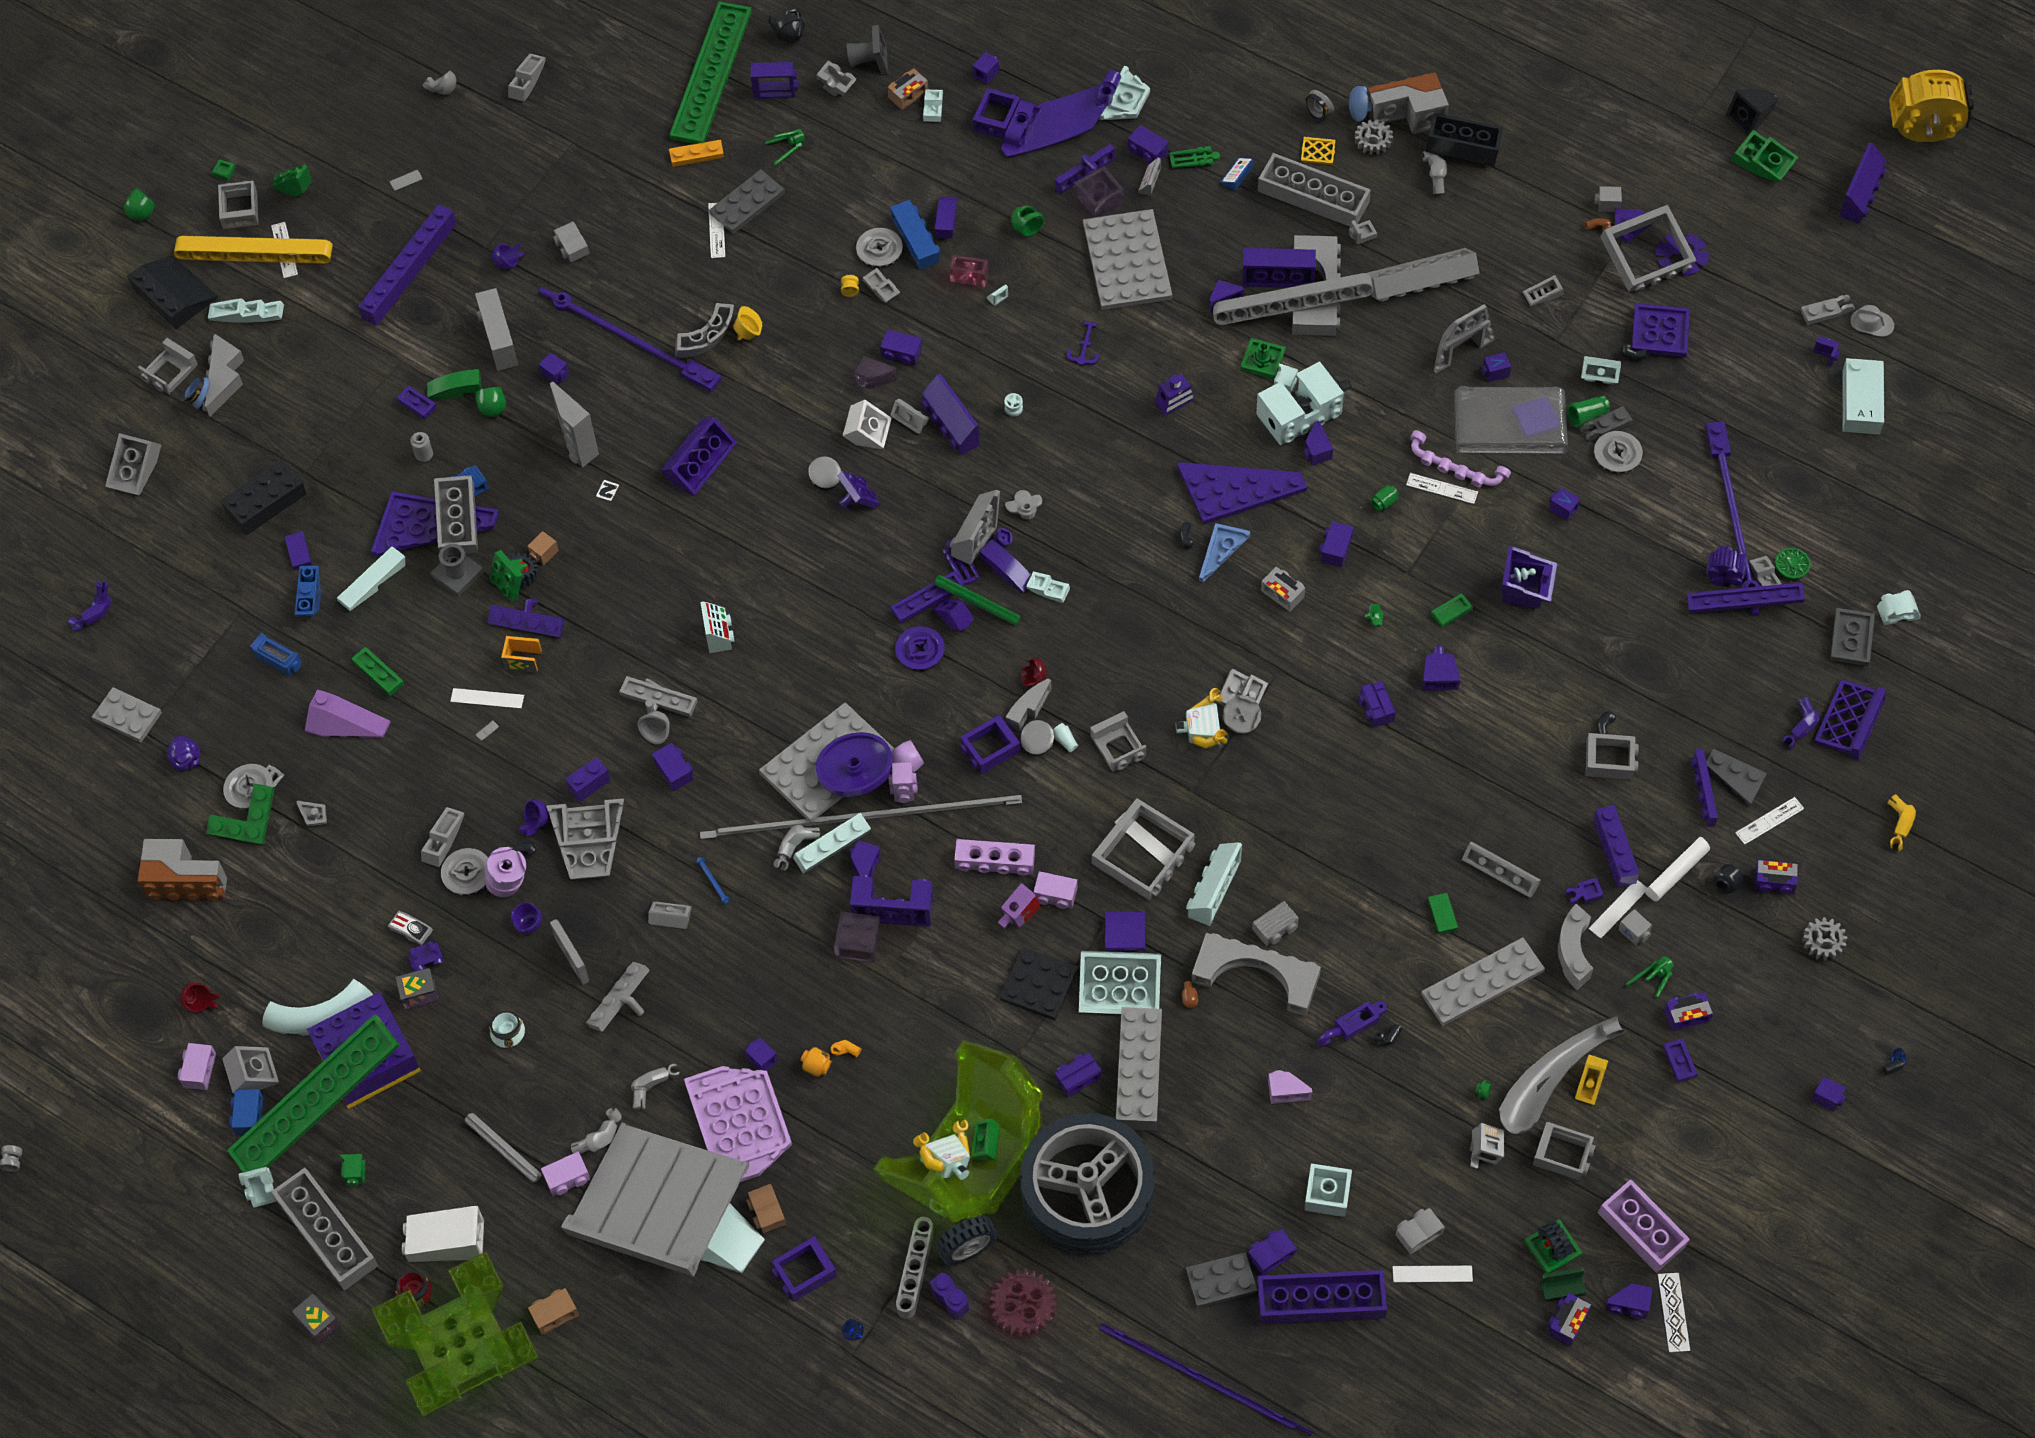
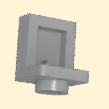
M1355 220L1351 221L1349 234L1352 239H1355L1357 244L1377 238V232L1370 220L1360 224H1356Z

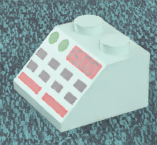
M701 602L709 653L731 650V642L735 641L733 630L729 631L728 626H732L730 614L726 615L724 607Z

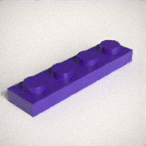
M955 571L944 576L964 587V583ZM935 582L890 607L895 617L902 624L953 594L936 586Z
M1696 749L1694 757H1691V766L1696 771L1694 776L1696 786L1699 785L1698 800L1699 803L1703 804L1702 819L1706 820L1707 827H1713L1716 825L1718 816L1704 749Z

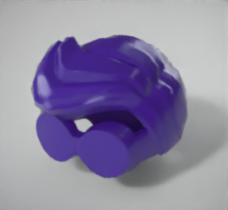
M178 736L170 742L167 749V758L178 772L194 769L200 765V749L195 741L185 736Z

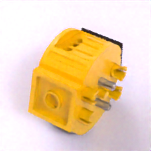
M1927 70L1911 75L1909 78L1902 77L1889 99L1893 128H1898L1905 138L1917 142H1935L1953 138L1955 133L1962 129L1965 124L1966 128H1968L1969 121L1972 120L1974 100L1970 99L1972 87L1968 85L1967 78H1965L1964 82L1959 75L1946 70Z

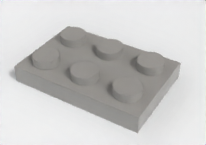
M113 687L93 714L92 719L141 743L162 712L159 708Z

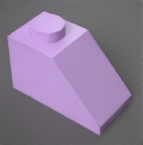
M1278 1070L1269 1073L1268 1085L1271 1104L1311 1100L1312 1088L1290 1072Z

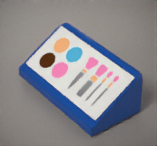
M1238 158L1220 181V184L1235 191L1253 168L1254 160L1251 158Z

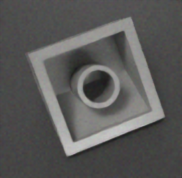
M235 1046L222 1058L233 1093H235V1090H262L279 1083L269 1048Z

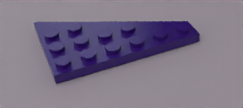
M1177 463V468L1203 525L1307 491V485L1300 472Z
M392 491L371 550L372 556L383 555L391 547L401 551L438 542L435 499ZM475 506L477 533L494 529L499 516L498 509Z

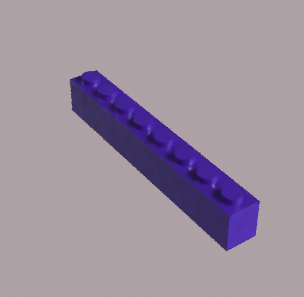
M439 204L436 206L358 306L363 320L375 326L380 323L456 225L452 210Z

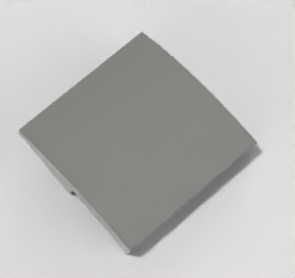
M1231 669L1219 694L1223 696V700L1217 703L1225 706L1233 697L1245 695L1253 698L1259 704L1268 683L1253 675L1248 677Z

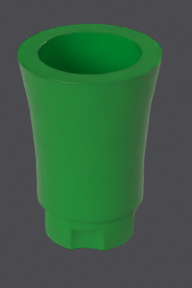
M1603 395L1580 402L1569 403L1567 405L1568 418L1572 425L1578 428L1584 423L1608 413L1610 404Z

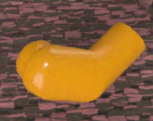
M847 1040L836 1042L830 1048L831 1053L834 1055L850 1053L858 1057L861 1052L860 1047Z

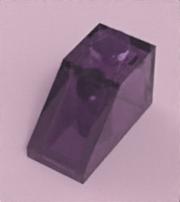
M863 356L854 372L855 383L862 387L873 389L896 381L897 369Z

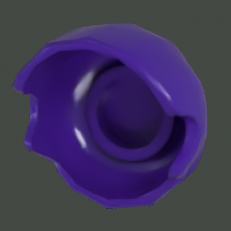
M529 902L520 903L516 906L510 917L515 929L521 934L535 932L542 922L541 912L534 904Z

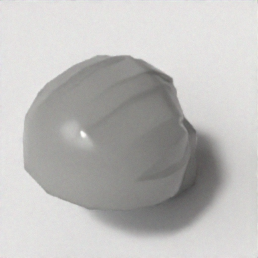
M449 70L436 81L428 77L422 86L433 93L437 92L442 95H448L455 89L456 76Z

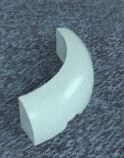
M353 979L337 996L315 1006L295 1008L278 1005L270 1001L263 1015V1026L282 1034L309 1035L308 1028L373 994L364 985Z

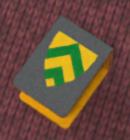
M506 636L501 657L505 670L537 673L538 668L534 658L511 656L512 651L541 654L542 649L539 639Z

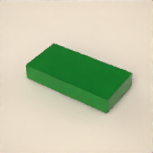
M1461 593L1431 611V616L1443 628L1472 611L1473 606Z
M1444 893L1428 897V903L1438 935L1458 931L1448 894Z

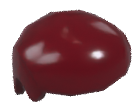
M1039 658L1028 659L1027 661L1030 663L1022 667L1021 678L1025 687H1034L1046 678V665Z

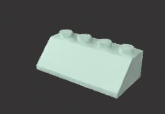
M1241 843L1219 844L1217 851L1213 850L1210 856L1211 863L1209 867L1205 866L1202 873L1204 878L1201 883H1197L1194 893H1196L1194 898H1190L1186 907L1188 909V918L1208 926L1211 925L1241 862Z

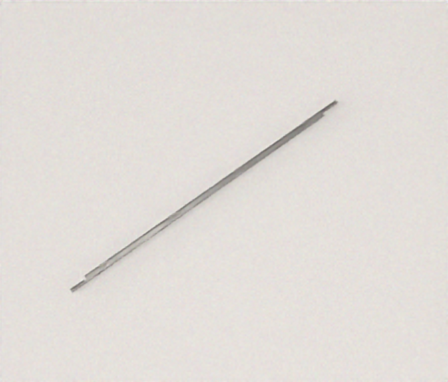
M1021 795L863 812L861 814L864 819L1004 804L1003 801H1006V805L1022 803ZM859 813L818 817L811 823L807 819L720 828L714 831L700 832V838L705 839L714 838L719 835L791 828L798 824L809 826L845 822Z

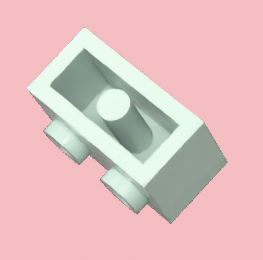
M1584 356L1581 378H1585L1584 380L1590 382L1599 380L1605 384L1618 383L1621 361Z

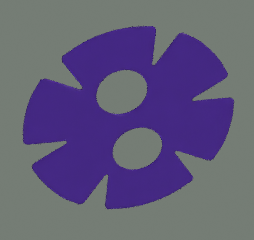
M1671 234L1664 237L1669 244L1659 241L1655 250L1656 256H1666L1658 260L1663 268L1675 264L1670 260L1671 255H1681ZM1688 234L1685 239L1687 243L1694 246L1692 253L1696 258V263L1705 266L1709 259V252L1698 250L1706 247V244L1697 236ZM1694 263L1692 269H1689L1685 273L1682 272V274H1693L1700 271V269Z

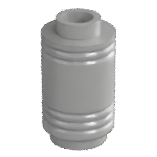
M423 432L415 433L411 437V445L415 457L421 462H427L433 456L429 437Z

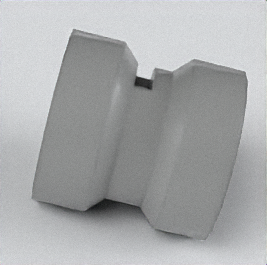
M13 1145L3 1146L0 1169L9 1172L18 1171L22 1148Z

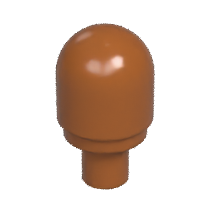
M1186 981L1183 983L1184 989L1181 996L1184 1006L1191 1009L1198 1004V994L1196 989L1192 988L1191 982Z

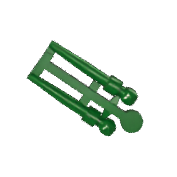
M1205 146V148L1197 147V149L1170 152L1169 154L1172 168L1213 165L1214 161L1220 159V153L1215 151L1207 155L1206 153H1211V147ZM1193 154L1191 157L1174 158L1173 156Z

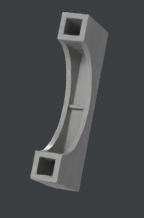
M1294 235L1293 249L1316 250L1315 269L1319 272L1323 281L1340 278V273H1337V269H1340L1341 258H1337V255H1340L1341 244H1337L1336 236ZM1340 303L1293 311L1292 335L1336 336V329H1340V318H1337V314H1340Z
M1206 933L1192 972V983L1211 988L1214 980L1229 969L1242 966L1260 968L1271 973L1284 986L1288 996L1287 1011L1302 1016L1307 1015L1320 976V966L1313 962L1300 961L1293 956L1286 957L1280 955L1273 950L1266 951L1256 945H1246L1236 939L1222 938L1219 934Z

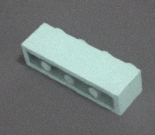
M859 813L795 853L793 859L804 874L868 834L871 828L862 814Z

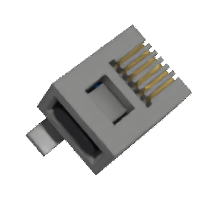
M1481 1123L1472 1130L1470 1167L1478 1169L1479 1159L1497 1164L1504 1157V1130L1496 1127L1493 1128V1126L1491 1127L1484 1123Z

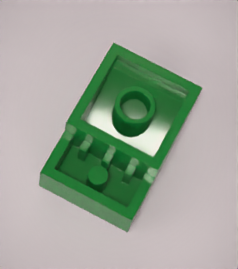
M1753 130L1734 153L1731 161L1755 175L1780 182L1799 157L1772 137H1769L1767 140Z

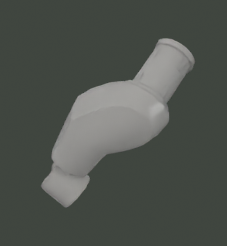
M1423 151L1425 156L1423 162H1428L1431 167L1430 176L1433 179V194L1445 193L1446 161L1438 155H1434V153Z
M801 824L793 826L781 842L777 853L780 859L774 861V866L778 868L780 862H782L781 870H786L788 862L785 859L791 858L795 847L803 839H819L820 833L816 832H819L820 829L818 827L804 828Z
M671 1064L668 1070L662 1067L649 1071L634 1080L631 1085V1089L634 1092L632 1108L635 1110H645L646 1092L654 1085L666 1081L668 1076L671 1078L678 1077L680 1072L671 1073L670 1071L676 1068L677 1065Z
M612 1108L607 1110L606 1115L610 1120L604 1121L597 1132L587 1134L586 1139L571 1144L573 1154L578 1151L581 1154L589 1150L596 1152L612 1142L617 1129L615 1123L622 1117L617 1108L614 1111Z

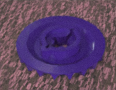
M918 626L904 631L899 636L895 645V651L899 662L904 667L907 666L910 670L916 669L919 671L921 669L927 670L930 667L933 668L935 664L939 663L940 659L943 658L945 646L938 632L928 627ZM917 647H923L924 651L917 652Z

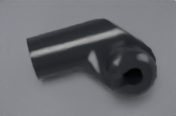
M1394 1024L1389 1033L1377 1032L1374 1035L1375 1042L1380 1046L1393 1044L1403 1029L1399 1025Z

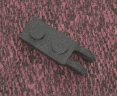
M1624 406L1584 423L1581 425L1580 430L1583 433L1594 429L1586 435V439L1592 441L1605 433L1617 431L1630 425L1633 419Z

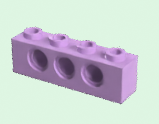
M957 839L954 859L955 869L961 871L978 870L982 873L992 871L1000 874L1017 873L1022 876L1033 875L1035 845ZM974 855L979 856L977 859H972L971 857ZM992 857L999 858L998 860H991ZM1012 858L1018 859V861L1012 862L1010 860Z

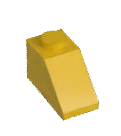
M1588 1055L1575 1099L1595 1105L1608 1060Z

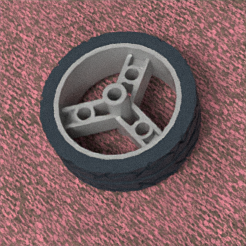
M1094 1113L1067 1115L1054 1121V1123H1050L1038 1132L1031 1141V1146L1025 1152L1020 1175L1023 1210L1037 1233L1052 1245L1078 1254L1108 1252L1120 1247L1121 1244H1125L1133 1238L1143 1227L1144 1221L1148 1219L1153 1206L1155 1181L1152 1156L1139 1135L1132 1128L1115 1118ZM1092 1144L1105 1147L1090 1163H1083L1079 1168L1049 1161L1057 1153L1076 1145ZM1110 1160V1161H1112L1113 1163H1111V1164H1106V1163H1104V1161ZM1127 1162L1136 1178L1137 1188L1128 1206L1111 1218L1101 1187ZM1098 1169H1100L1101 1172H1102V1174L1099 1176V1178H1098ZM1060 1175L1061 1178L1055 1179L1053 1176ZM1067 1178L1077 1179V1183H1073V1182L1067 1181L1066 1179H1067ZM1039 1187L1076 1194L1079 1201L1082 1202L1088 1223L1074 1222L1061 1217L1044 1201ZM1095 1209H1098V1210H1100L1101 1212H1100V1213H1094V1212H1092V1211L1095 1210Z

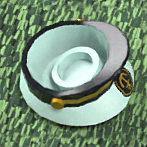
M503 1011L494 1016L489 1027L492 1041L503 1048L517 1045L525 1033V1026L522 1020L510 1011Z

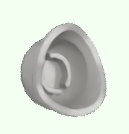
M652 711L638 720V729L649 742L661 744L667 739L670 722L664 713Z

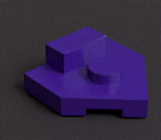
M1615 208V225L1645 213L1642 210ZM1652 224L1622 235L1620 238L1629 243Z

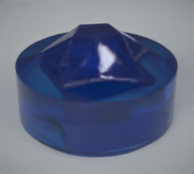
M849 1319L842 1326V1334L847 1340H859L864 1333V1327L858 1320Z

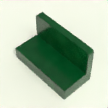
M1583 1267L1542 1274L1540 1285L1544 1301L1561 1300L1562 1297L1566 1299L1568 1293L1576 1297L1586 1295Z

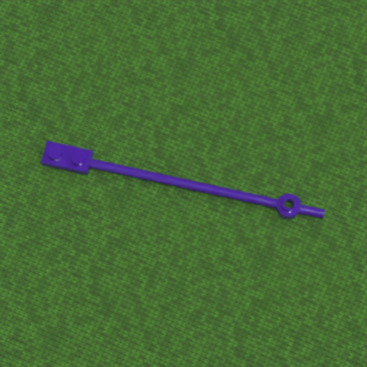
M543 287L539 289L538 293L551 299L555 309L558 311L569 309L683 370L681 372L683 378L711 393L722 380L721 375L693 360L687 365L573 304L570 295L560 292L554 294Z
M1725 422L1706 423L1705 429L1711 457L1718 458L1738 552L1746 553L1726 457L1731 455ZM1747 557L1745 582L1741 588L1759 587V583L1752 580ZM1758 607L1751 608L1752 616L1760 614Z

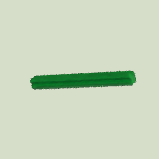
M941 575L937 576L935 580L936 586L1013 625H1017L1020 621V615Z

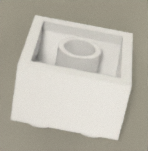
M860 401L850 407L843 437L855 445L883 449L891 417L868 401Z

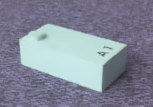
M1846 358L1842 371L1843 432L1880 435L1884 424L1883 361Z

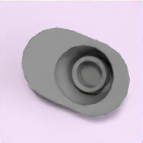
M1873 305L1863 306L1851 316L1852 327L1860 332L1884 337L1891 334L1894 330L1892 318L1880 312Z

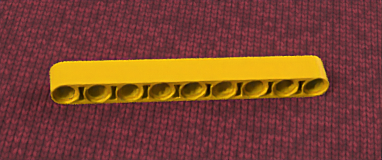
M179 236L176 239L174 256L181 260L325 264L330 262L333 244L327 240Z

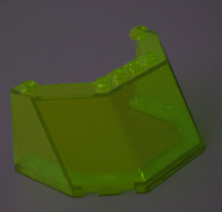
M966 1040L962 1041L955 1054L956 1061L958 1062L956 1102L928 1143L954 1134L958 1137V1134L953 1131V1125L958 1121L961 1127V1121L966 1120L968 1128L964 1131V1136L967 1135L970 1160L967 1165L969 1175L963 1180H960L956 1175L942 1178L936 1170H929L925 1167L924 1163L920 1160V1154L896 1159L883 1157L873 1169L884 1182L953 1223L960 1222L961 1219L975 1218L982 1214L996 1213L1021 1175L1023 1157L1027 1148L1031 1146V1141L1037 1135L1038 1129H1041L1042 1112L1039 1111V1103L1043 1101V1091L1018 1058L1014 1055ZM992 1118L1000 1126L996 1160H972L971 1150L975 1122Z

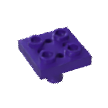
M844 471L837 475L848 491L839 501L845 509H849L854 502L873 509L880 505L876 499V493L868 488V482L862 476L858 477L853 473Z

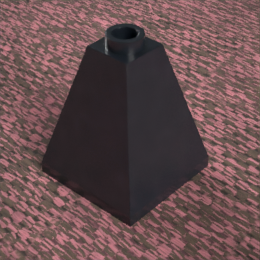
M1738 89L1733 96L1725 117L1749 136L1753 130L1756 131L1772 112L1778 98L1769 90Z

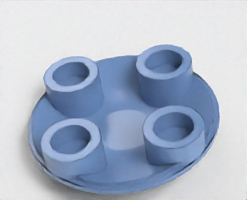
M1365 86L1354 87L1349 97L1351 117L1355 121L1360 122L1372 110V103L1368 99Z

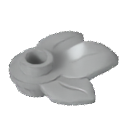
M1020 490L1015 494V500L1006 502L1005 507L1010 513H1019L1023 519H1031L1035 516L1036 508L1042 504V497L1040 495L1031 496L1028 491Z

